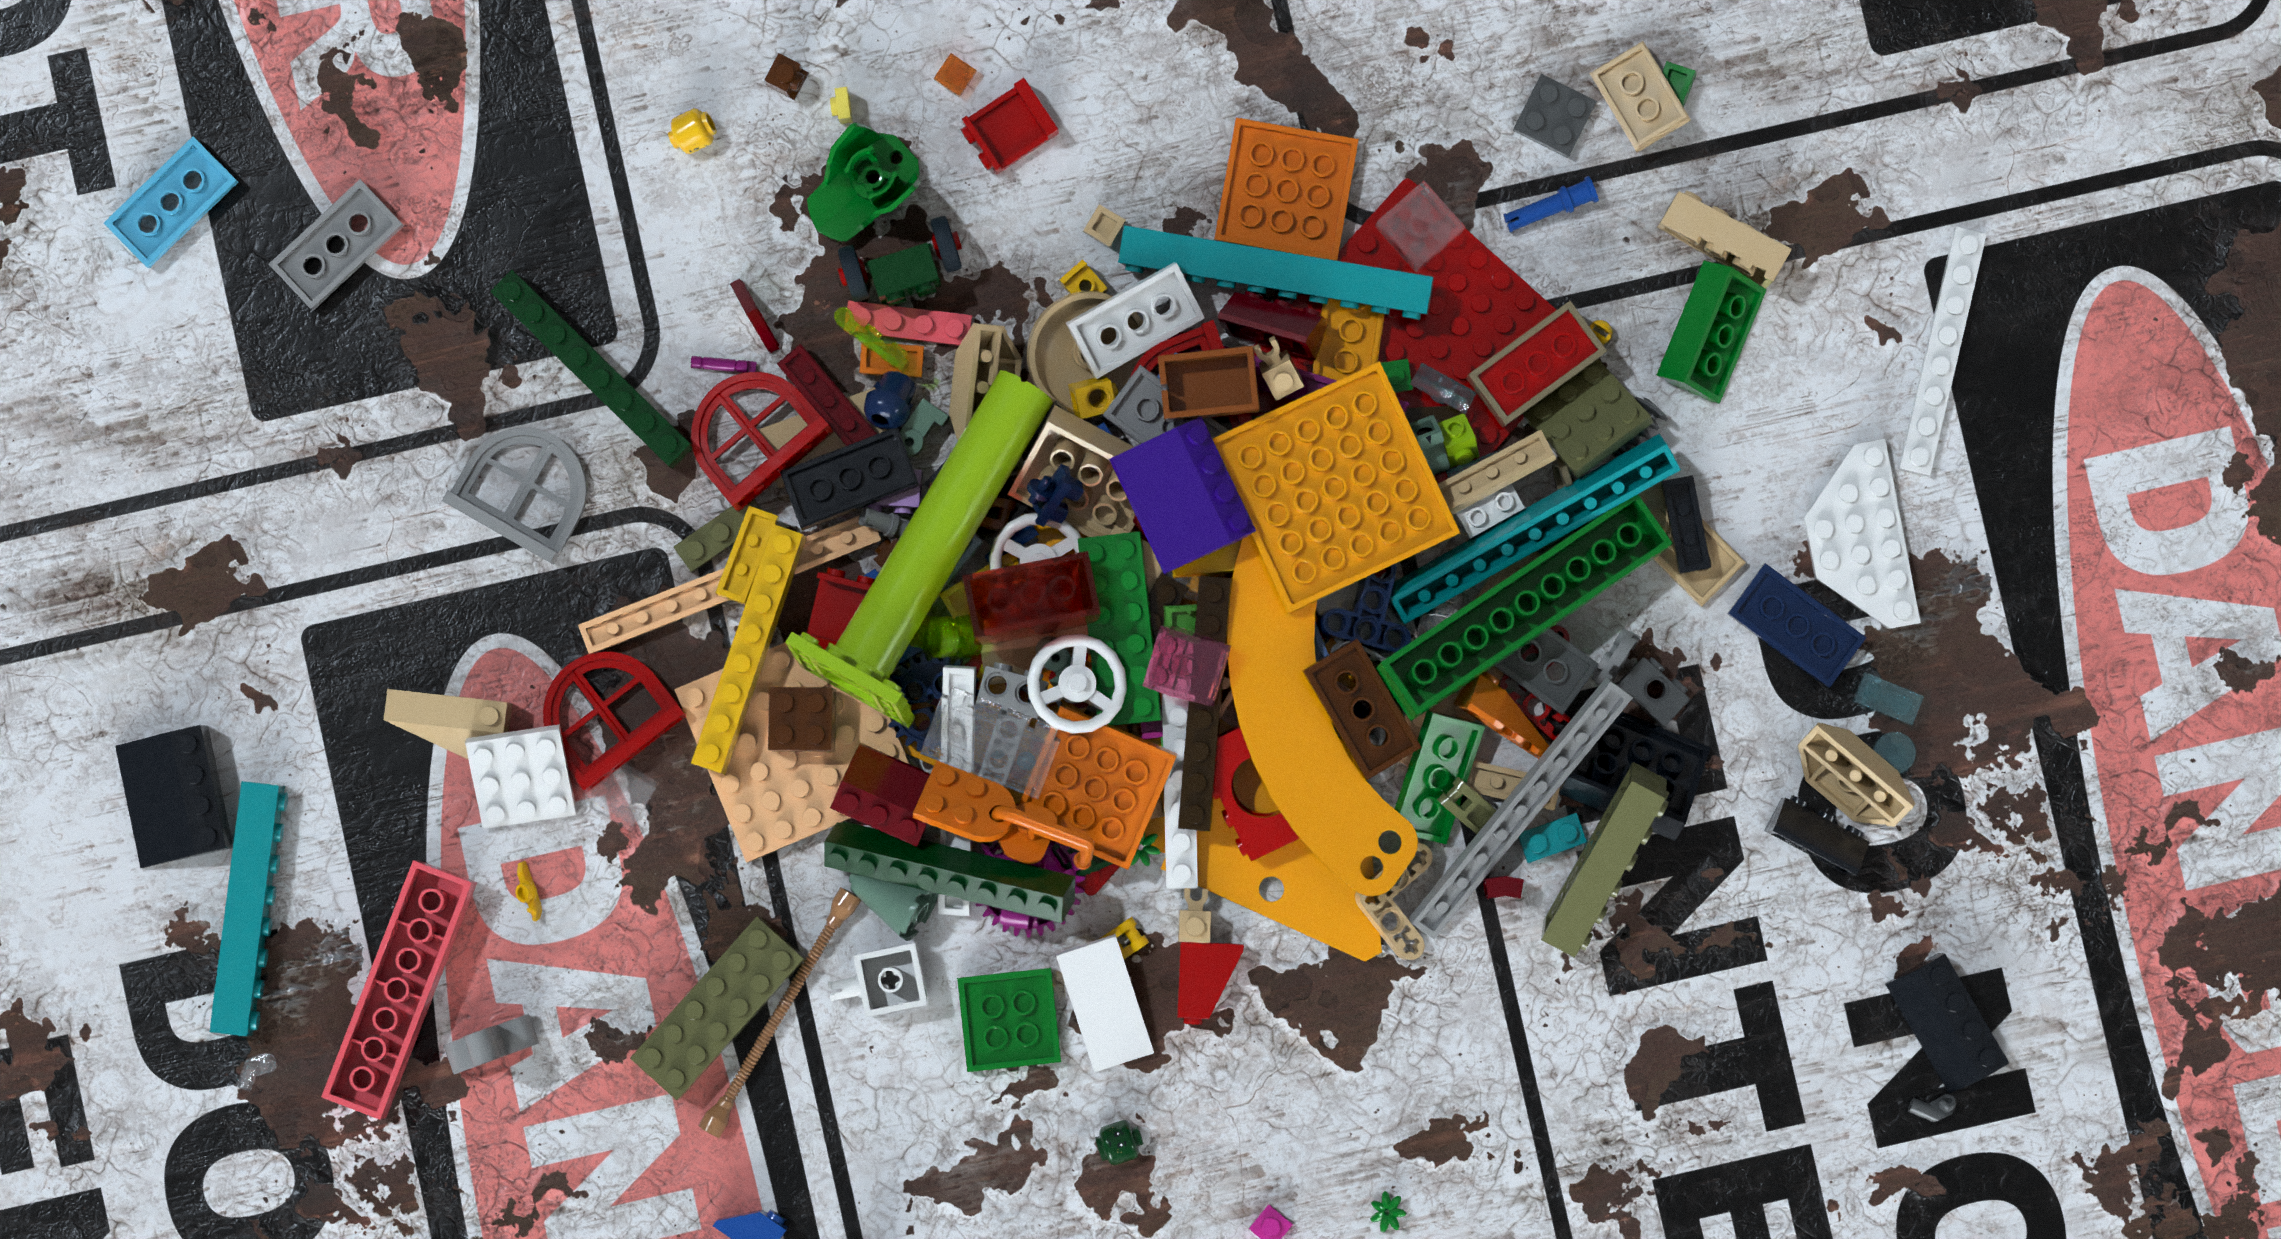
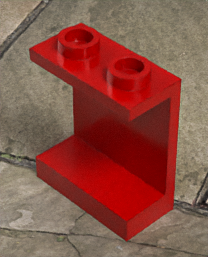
M829 567L826 573L818 572L817 578L820 581L807 634L819 641L818 645L824 650L829 643L837 644L874 582V578L858 575L857 580L845 578L846 571Z

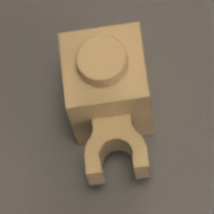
M1275 336L1269 338L1273 346L1270 352H1263L1259 344L1253 346L1257 357L1263 361L1259 363L1261 374L1277 401L1304 387V384L1289 352L1286 349L1279 353V344Z
M1184 888V898L1188 904V910H1179L1178 942L1210 943L1211 911H1203V905L1208 899V889H1202V898L1194 901L1190 898L1191 888Z

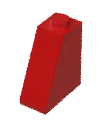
M1180 942L1177 1018H1184L1183 1024L1202 1025V1019L1210 1018L1243 953L1244 944Z

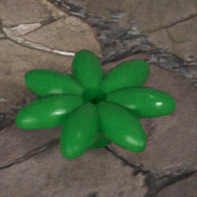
M1144 832L1140 842L1143 845V849H1137L1130 866L1134 865L1139 857L1145 866H1149L1150 858L1148 854H1160V850L1151 845L1157 839V834H1151L1145 838Z
M1387 1191L1382 1193V1203L1375 1200L1371 1202V1205L1379 1212L1375 1213L1370 1220L1372 1222L1381 1221L1380 1231L1382 1233L1386 1232L1389 1224L1395 1230H1399L1400 1226L1396 1217H1404L1407 1214L1405 1210L1397 1208L1401 1202V1196H1396L1391 1200Z

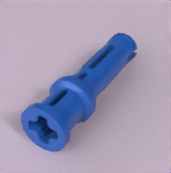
M1590 176L1584 177V181L1567 188L1561 186L1557 190V194L1503 214L1505 222L1508 223L1509 232L1511 233L1514 230L1565 210L1566 213H1572L1580 205L1591 201L1593 203L1599 202Z

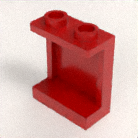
M1025 78L1014 83V88L973 115L963 117L962 123L964 127L960 129L968 143L971 145L975 142L981 150V153L977 156L988 171L993 168L996 174H999L1059 134L1057 126Z

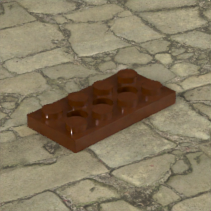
M1357 638L1302 670L1366 780L1422 748ZM1343 673H1350L1354 678V685L1348 691H1342L1337 685L1338 677ZM1359 700H1366L1370 705V712L1365 718H1358L1353 712V707ZM1376 727H1381L1386 732V739L1381 745H1373L1369 739L1371 730Z

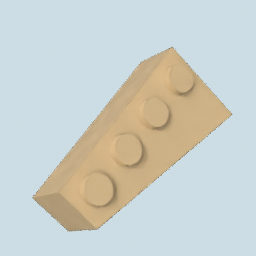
M1678 191L1657 228L1716 262L1733 267L1766 289L1775 280L1792 249L1756 231L1750 225L1729 217V214L1724 210L1702 203V199L1690 191H1685V193Z

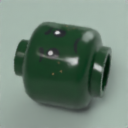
M1121 1120L1101 1127L1099 1136L1095 1137L1102 1161L1108 1160L1111 1165H1118L1137 1158L1139 1155L1138 1146L1144 1144L1138 1126L1132 1128L1127 1120Z

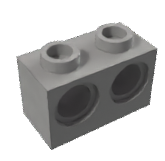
M994 662L993 667L985 666L976 703L1040 719L1032 703L1024 702L1020 697L1021 689L1027 685L1029 670H1025L1024 675L1013 673V666ZM1043 674L1040 675L1039 679L1041 692L1047 690L1049 685L1047 681L1042 680ZM995 677H1003L1006 680V690L1001 694H993L990 690V682Z

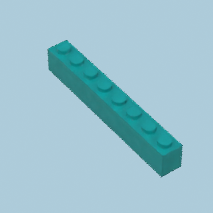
M241 781L209 1032L252 1036L254 1030L259 1028L260 1012L256 1011L257 1000L262 999L264 993V980H260L261 969L266 967L268 961V949H264L265 938L270 936L272 930V918L268 917L269 906L274 905L276 899V886H272L273 875L278 874L280 867V855H276L278 842L281 843L284 836V824H280L281 812L286 811L288 805V793L284 792L285 786Z

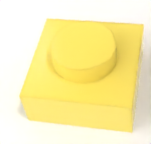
M834 88L835 97L830 98L832 116H838L840 124L853 123L848 88Z

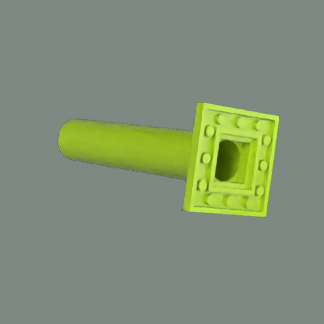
M999 371L837 644L829 643L824 650L818 645L819 641L805 632H802L800 636L791 632L785 642L801 668L907 728L911 726L915 719L910 709L911 705L907 703L908 700L904 697L905 694L901 692L902 688L888 679L1053 403L1052 399L1028 381L1022 382L1021 377L1007 371Z

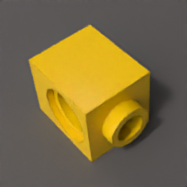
M1104 375L1098 379L1091 378L1068 384L1074 415L1081 419L1104 414L1119 394L1115 382L1111 383V380ZM1100 389L1101 399L1095 404H1090L1089 396L1091 392Z

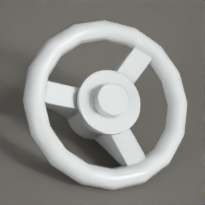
M1037 513L1023 514L1008 522L994 538L989 554L990 574L1002 569L1001 557L1003 551L1019 558L1020 564L1025 565H1020L1021 570L1029 568L1024 571L1026 573L1024 575L1033 580V599L1017 593L1009 586L1005 577L991 578L999 594L1015 607L1031 612L1053 611L1070 602L1083 584L1078 538L1082 537L1079 531L1066 520L1062 524L1048 520L1045 526L1059 530L1067 538L1051 547L1041 543L1026 547L1010 539L1021 529L1027 526L1038 525L1035 522L1038 517ZM1074 549L1076 569L1072 581L1063 592L1046 599V580L1055 573L1058 564L1051 566L1054 562L1045 560L1058 561L1057 558ZM1002 570L994 574L995 576H1004Z
M1084 634L1062 635L1046 643L1032 659L1027 675L1028 696L1038 716L1053 728L1072 734L1093 732L1110 723L1122 708L1127 692L1125 668L1117 653L1102 640ZM1066 647H1074L1071 664L1060 674L1058 685L1041 692L1039 679L1043 665L1054 653ZM1087 648L1095 650L1106 659L1113 672L1115 689L1112 699L1096 690L1095 675L1085 666ZM1062 699L1073 704L1085 702L1103 712L1089 720L1071 721L1059 717L1046 704Z

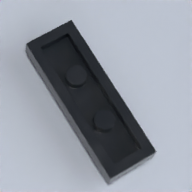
M1693 475L1662 481L1661 485L1679 574L1711 568Z

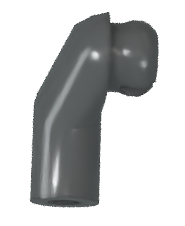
M1944 1094L1934 1101L1926 1103L1913 1097L1908 1107V1112L1931 1122H1937L1954 1112L1956 1099L1950 1094Z

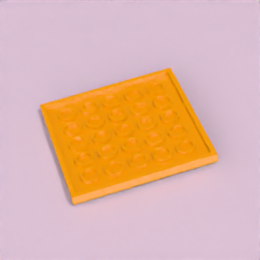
M1380 361L1212 438L1256 529L1251 536L1287 613L1295 611L1460 534Z

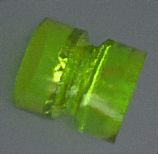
M962 615L957 616L955 619L945 616L930 619L927 628V642L929 651L934 658H948L955 656V654L960 657L977 656L982 651L984 636L982 624L978 616Z

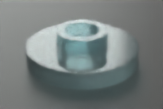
M1890 732L1882 735L1876 741L1873 748L1876 753L1897 769L1899 773L1909 769L1916 756L1912 740L1900 732Z

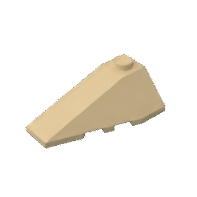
M387 689L384 720L468 759L465 745L466 738L509 732L512 703Z

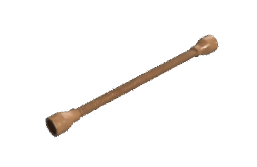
M842 887L839 888L832 900L830 914L826 919L827 925L824 926L825 929H822L823 932H820L819 939H816L814 943L815 946H812V949H810L811 953L807 954L806 960L801 964L802 967L797 971L798 974H795L796 977L793 978L794 981H791L792 984H789L788 991H785L783 995L784 998H781L779 1005L774 1010L775 1012L770 1016L771 1019L766 1023L767 1026H764L763 1033H760L761 1036H758L759 1040H756L748 1057L745 1058L744 1064L739 1068L740 1071L735 1075L736 1078H733L732 1085H729V1088H727L728 1092H725V1095L720 1097L717 1104L710 1108L700 1121L698 1126L717 1138L721 1137L728 1125L730 1111L734 1106L735 1096H738L740 1092L739 1089H742L744 1082L748 1079V1075L753 1071L752 1068L757 1064L756 1061H759L758 1058L763 1054L762 1051H765L766 1044H769L770 1037H773L775 1030L780 1025L779 1023L784 1019L783 1016L788 1012L787 1009H790L791 1002H794L793 999H796L797 992H800L802 985L806 982V978L811 973L810 971L815 967L814 964L819 960L818 957H821L822 950H825L824 947H827L828 940H831L837 927L840 928L843 921L855 912L861 902L853 893Z

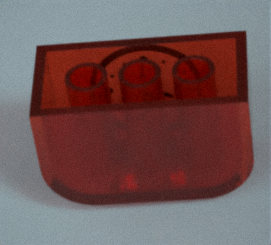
M1088 551L962 575V586L975 645L995 644L1077 628L1098 621L1101 614Z

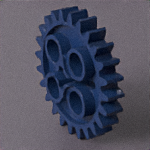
M935 651L932 659L929 660L924 652L920 655V663L914 657L908 658L910 668L900 664L898 668L902 675L891 674L890 678L902 688L901 692L905 694L904 697L908 700L907 703L909 705L932 699V694L935 699L942 698V690L939 687L938 681L943 675V667L945 665L962 666L963 659H959L952 664L950 653L946 654L943 660H940L939 652ZM976 678L977 684L980 681V678ZM912 682L919 683L923 688V694L920 699H914L908 693V687ZM976 689V700L979 693V689ZM976 703V720L983 719L984 716L977 712V708L985 705ZM942 704L937 706V711H935L934 706L912 710L915 718L918 713H925L929 717L930 725L926 730L918 728L915 719L909 728L894 720L888 725L889 727L898 726L900 728L896 738L903 735L908 736L906 746H910L916 741L917 751H922L925 745H928L930 754H933L936 751L937 745L941 748ZM975 724V731H977L979 728Z

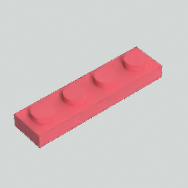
M848 300L844 331L845 333L959 346L971 328L973 316L900 306L889 307V305Z

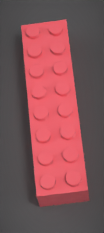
M420 860L412 861L322 1093V1098L379 1120L387 1117L477 882Z

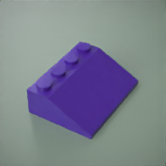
M1202 416L1109 459L1164 574L1234 544L1256 531Z

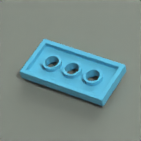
M193 136L124 202L104 224L150 269L238 181ZM194 172L199 173L202 178L200 186L196 189H189L186 186L187 176ZM170 194L177 195L179 198L178 207L172 211L165 210L163 206L165 197ZM147 216H154L157 221L156 228L149 233L143 232L141 229L142 220Z

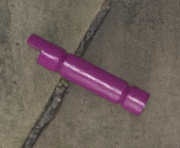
M692 356L691 368L746 373L756 372L757 362Z

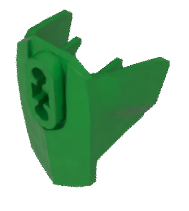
M852 123L831 146L826 162L824 180L807 198L808 211L816 230L830 239L847 242L881 214L892 212L921 184L918 159L897 136L878 133L873 128L861 123ZM894 154H900L903 160L899 164H893L891 157ZM879 174L878 182L873 184L868 182L871 175Z

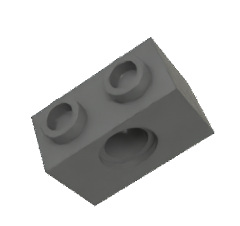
M1642 657L1617 685L1629 692L1633 697L1632 701L1663 728L1690 700L1685 695L1688 689L1677 679L1674 678L1670 681L1663 675L1664 667L1654 658L1650 657L1647 660L1645 657ZM1651 681L1660 683L1663 688V693L1658 699L1651 698L1647 693V686Z

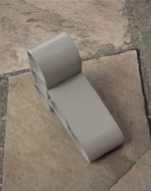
M526 1014L466 1035L461 1039L443 1045L452 1072L455 1075L539 1044V1040L530 1015Z

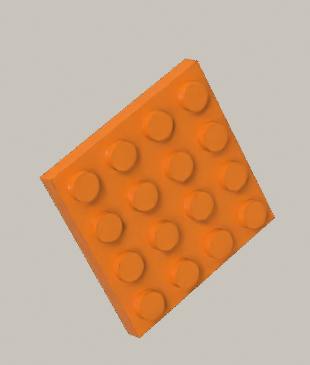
M1236 117L1214 240L1337 261L1359 139Z
M1063 704L1060 705L1057 712L1059 717L1071 721L1093 718ZM1109 724L1093 732L1075 734L1051 726L1019 805L1031 802L1051 810L1057 818L1058 825L1093 838L1095 841L1094 856L1128 870L1178 754Z

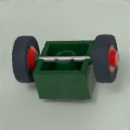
M946 216L930 220L933 230V245L931 243L920 244L867 261L868 263H865L866 266L858 258L853 245L838 249L842 267L837 270L843 287L848 285L854 302L869 298L867 272L872 275L881 303H888L889 307L907 302L906 297L918 294L919 298L936 293V288L940 287L941 283L932 257L934 251L937 257L943 261L947 273L962 268L958 250L962 249L957 231L951 232Z

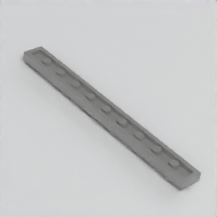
M1608 677L1603 680L1409 916L1408 920L1412 925L1433 939L1437 937L1633 699L1629 692Z

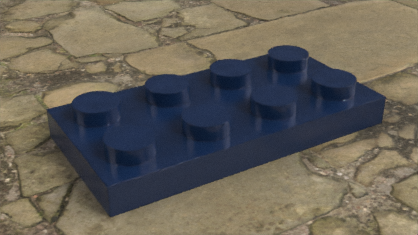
M1766 563L1762 565L1727 613L1827 688L1832 686L1867 638Z

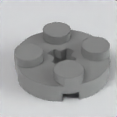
M1623 628L1615 639L1611 650L1606 652L1591 679L1595 680L1598 685L1606 677L1614 681L1628 660L1630 651L1634 650L1639 642L1640 636Z

